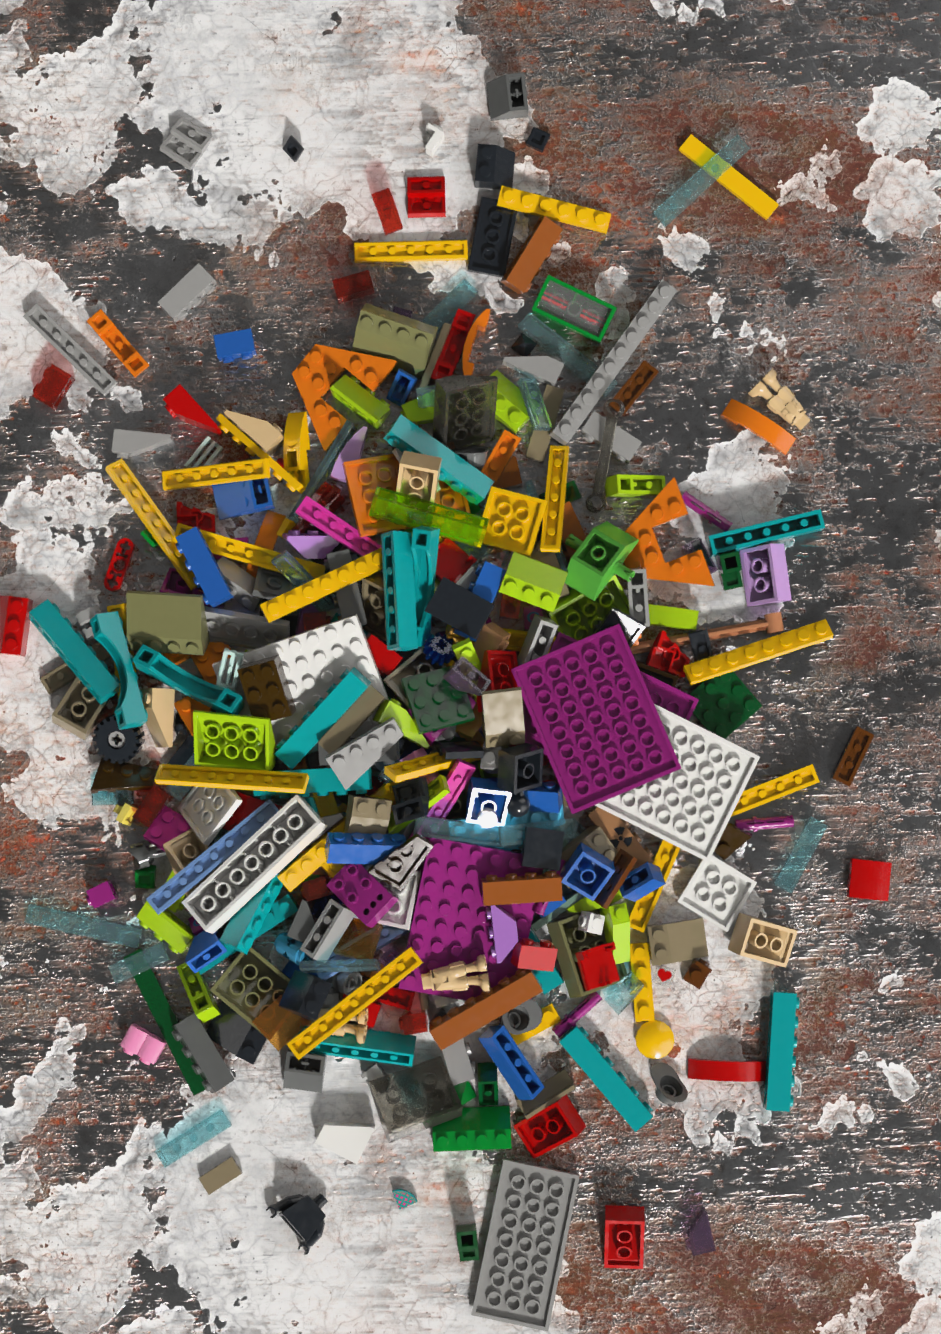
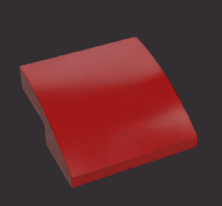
M445 176L407 177L408 218L446 217Z
M850 858L847 897L888 901L892 863Z

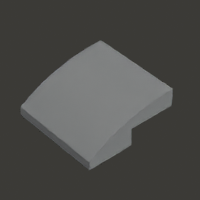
M181 116L171 128L170 135L160 145V151L191 171L209 146L213 136Z

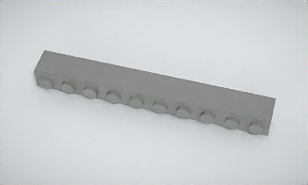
M663 279L656 285L549 434L552 438L563 446L570 441L678 290Z

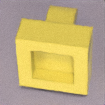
M127 803L124 806L116 804L113 809L118 814L116 820L128 826H131L140 810Z

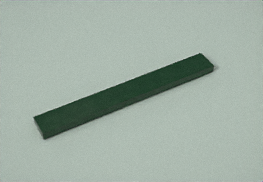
M140 948L125 956L124 959L193 1096L205 1090L202 1085L203 1079L200 1074L197 1075L194 1072L191 1059L186 1058L181 1049L183 1048L180 1041H176L171 1033L173 1031L171 1026L179 1022L143 949Z

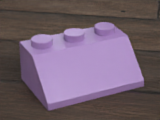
M766 544L740 550L747 607L792 600L784 544Z

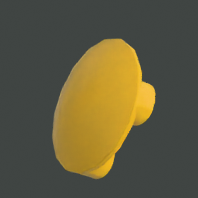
M659 1020L648 1021L642 1024L635 1036L636 1046L645 1057L659 1059L668 1055L672 1050L674 1035L670 1027Z

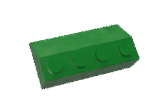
M510 1105L432 1109L433 1152L512 1149Z

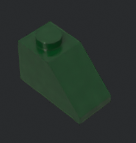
M494 1062L478 1063L479 1106L498 1105L497 1066Z

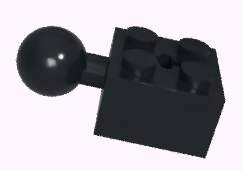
M530 743L501 749L498 753L497 788L512 793L507 805V811L513 817H522L530 809V801L523 794V791L542 786L544 748Z

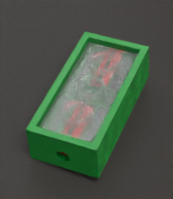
M550 275L547 276L532 308L533 313L598 344H601L617 311V307Z

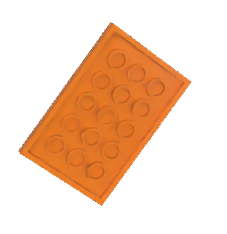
M454 443L444 445L455 452ZM394 454L346 461L342 464L359 537L471 517L466 497L452 490L449 485L440 480L438 482L441 489L436 493L432 518L394 511L400 464Z

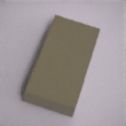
M231 1156L198 1179L208 1195H210L243 1172L233 1156Z

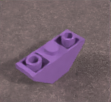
M288 530V533H282V537L305 559H324L326 554H329L339 544L338 541L328 534L319 533V530H307V533H300V530Z
M491 905L486 908L487 919H491L492 924L491 927H488L489 938H493L494 946H490L491 956L496 959L497 963H501L518 942L517 924L515 918L502 907Z

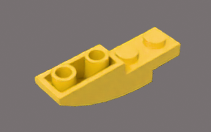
M307 411L288 413L283 445L284 469L306 489H309L310 479L307 450H310Z

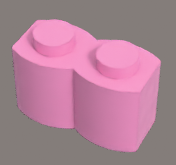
M133 1023L129 1027L120 1046L123 1047L125 1053L132 1056L136 1054L140 1057L139 1060L150 1065V1063L155 1064L167 1042Z

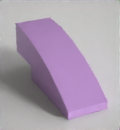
M363 426L356 432L340 452L330 476L332 480L346 483L342 464L346 461L361 459L368 434L367 427Z

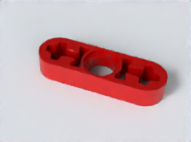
M122 538L118 541L104 579L105 588L111 592H117L122 588L135 551L134 542L128 538ZM128 542V545L131 548L130 550L127 549L125 551L124 555L128 556V558L125 559L122 556H118V553L123 554L124 549L121 548L122 544L125 545ZM117 560L124 561L125 566L122 570L115 569L114 564ZM112 571L122 574L121 577H116L115 581L118 582V585L113 586V588L109 584V580L113 581L115 577L114 574H111Z

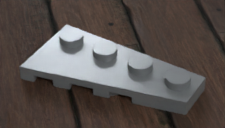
M394 717L328 754L325 756V759L345 790H347L404 736L403 731Z

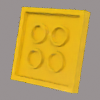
M491 486L475 542L510 552L515 551L531 557L547 501Z

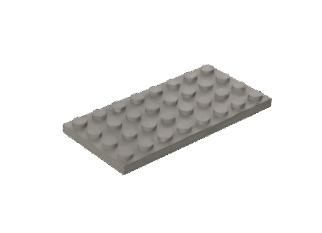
M503 1158L471 1315L543 1331L549 1330L580 1177L579 1174Z

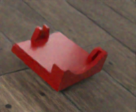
M446 536L438 545L436 578L441 582L443 577L457 583L477 559L472 555L469 556L452 539Z
M614 942L604 943L575 953L586 991L607 986L620 980L612 950L616 949Z

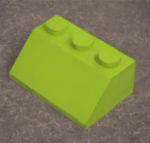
M498 370L486 378L472 394L475 402L514 435L521 430L540 408L535 401Z
M345 374L330 387L332 396L378 430L391 414L390 405L382 398L379 401L374 397L375 393L368 387L365 389L359 385L360 381L351 375L349 378Z
M514 551L499 592L554 612L568 572Z
M148 901L145 902L136 916L139 919L138 923L142 927L153 930V935L158 940H165L170 944L168 948L176 954L178 952L184 953L195 937L192 929L171 911L166 909L158 915Z

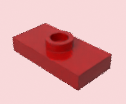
M393 986L375 1001L411 1011L416 992Z

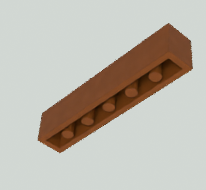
M520 968L515 972V975L510 978L505 977L496 986L490 987V991H482L479 996L468 998L460 1007L451 1008L447 1012L448 1014L443 1017L438 1016L430 1022L431 1024H429V1032L442 1051L543 992L542 985L533 970Z

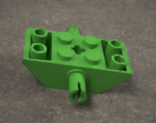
M608 521L594 527L584 541L573 534L569 535L570 539L566 538L565 545L575 549L576 552L571 557L566 570L568 575L565 584L591 600H596L613 575L616 574L627 582H630L631 578L634 577L635 571L622 565V563L639 540Z

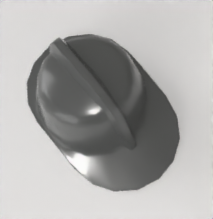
M476 445L463 447L454 453L459 454L462 459L477 468L486 463L487 452L490 449L486 446Z
M529 999L503 1014L499 1025H504L507 1031L514 1035L528 1032L538 1027L541 1023L542 1010L535 1001Z
M666 1063L654 1064L651 1069V1077L656 1085V1097L669 1107H672L676 1102L685 1101L688 1091L675 1070Z

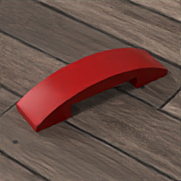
M458 308L440 357L430 377L431 379L446 385L450 383L463 352L467 335L474 323L475 314Z
M688 1058L687 1078L738 1082L765 1081L766 1061H726Z

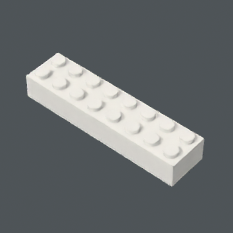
M296 794L181 903L206 932L214 934L325 830L328 825L304 798Z

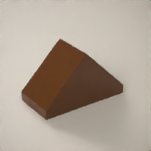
M512 456L493 487L508 490L522 486V479L515 456Z

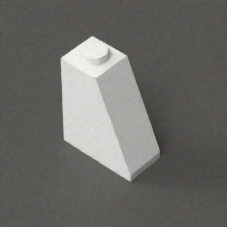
M325 1122L323 1127L319 1125L314 1135L317 1137L315 1143L357 1164L374 1131L375 1125Z

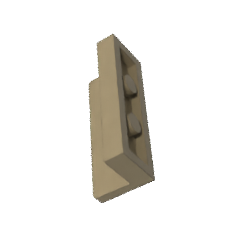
M565 1068L542 1082L545 1088L533 1100L516 1099L526 1120L576 1088Z

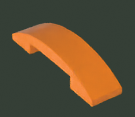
M101 309L87 320V323L135 378L149 367V364Z
M491 309L484 310L475 320L464 344L462 367L467 385H470L475 364L469 362L477 331H486Z
M732 398L721 414L736 425L740 424L770 443V446L784 455L787 454L796 439L766 416Z
M268 510L254 545L274 551L278 539L277 532L286 516ZM248 564L246 572L256 578L258 566Z

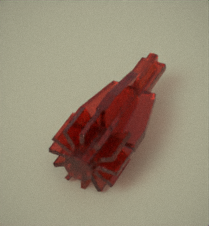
M324 481L309 497L332 513L336 512L346 501L340 495L342 491L335 484L331 486L327 481ZM298 515L299 521L291 530H300V533H304L307 528L312 530L316 526Z

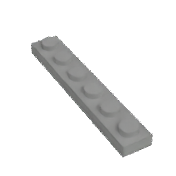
M37 303L23 316L104 396L118 384Z

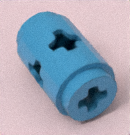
M285 932L278 935L274 946L279 954L299 966L310 964L313 959L300 950L303 945L302 942L287 936L288 933Z

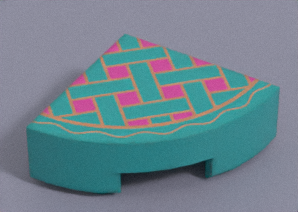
M392 1190L399 1210L418 1202L415 1195L407 1190Z

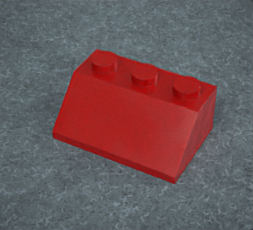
M0 596V654L26 656L30 628L29 611L32 610L33 600L15 596Z

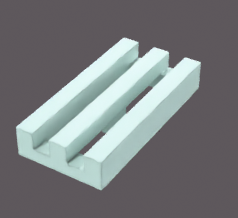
M207 436L184 466L190 468L209 442L211 443L193 467H198L211 450L216 447L217 449L203 466L211 465L223 450V447Z
M229 648L224 649L216 682L217 686L225 687L232 691L236 690L239 678L237 669L242 665L243 652L239 653L236 650H229ZM228 655H231L226 680L224 684L222 683V678L226 666V661ZM235 657H238L232 685H229Z

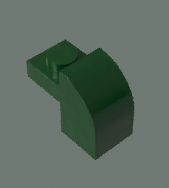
M733 550L717 554V568L720 572L723 590L743 587L740 574L742 566L739 552Z
M476 1223L456 1225L460 1262L479 1260Z

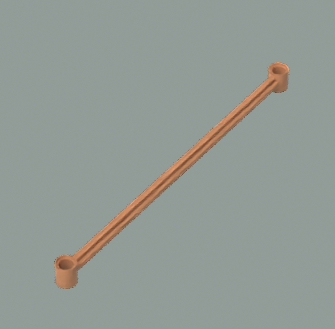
M781 612L764 615V619L707 629L709 639L716 640L767 630V634L784 631ZM687 633L668 636L678 646L690 644ZM655 639L641 641L639 646L631 647L632 654L650 652Z

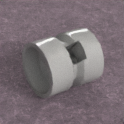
M98 605L89 607L75 615L79 625L84 627L82 631L86 640L94 639L90 619L96 614L102 613Z
M348 967L326 981L333 984L332 988L339 990L345 995H350L362 985V976L359 972Z

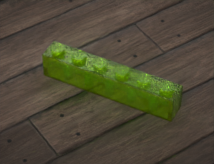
M378 486L369 512V516L412 529L419 526L440 528L439 536L479 548L482 546L489 522L488 518Z

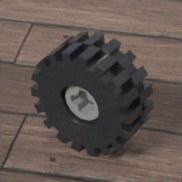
M114 713L103 719L97 725V728L94 729L93 733L96 735L93 737V741H96V744L93 746L95 749L99 748L100 751L97 754L99 756L103 754L105 761L111 759L110 763L115 764L118 761V764H122L125 761L131 760L143 748L141 745L145 742V739H142L145 733L140 731L142 725L119 730ZM117 734L119 735V738H122V741H120L119 743H117V740L114 739V737L117 736Z

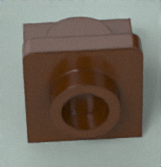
M701 958L699 961L693 959L682 979L700 989L708 974L712 972V969L709 968L710 964Z

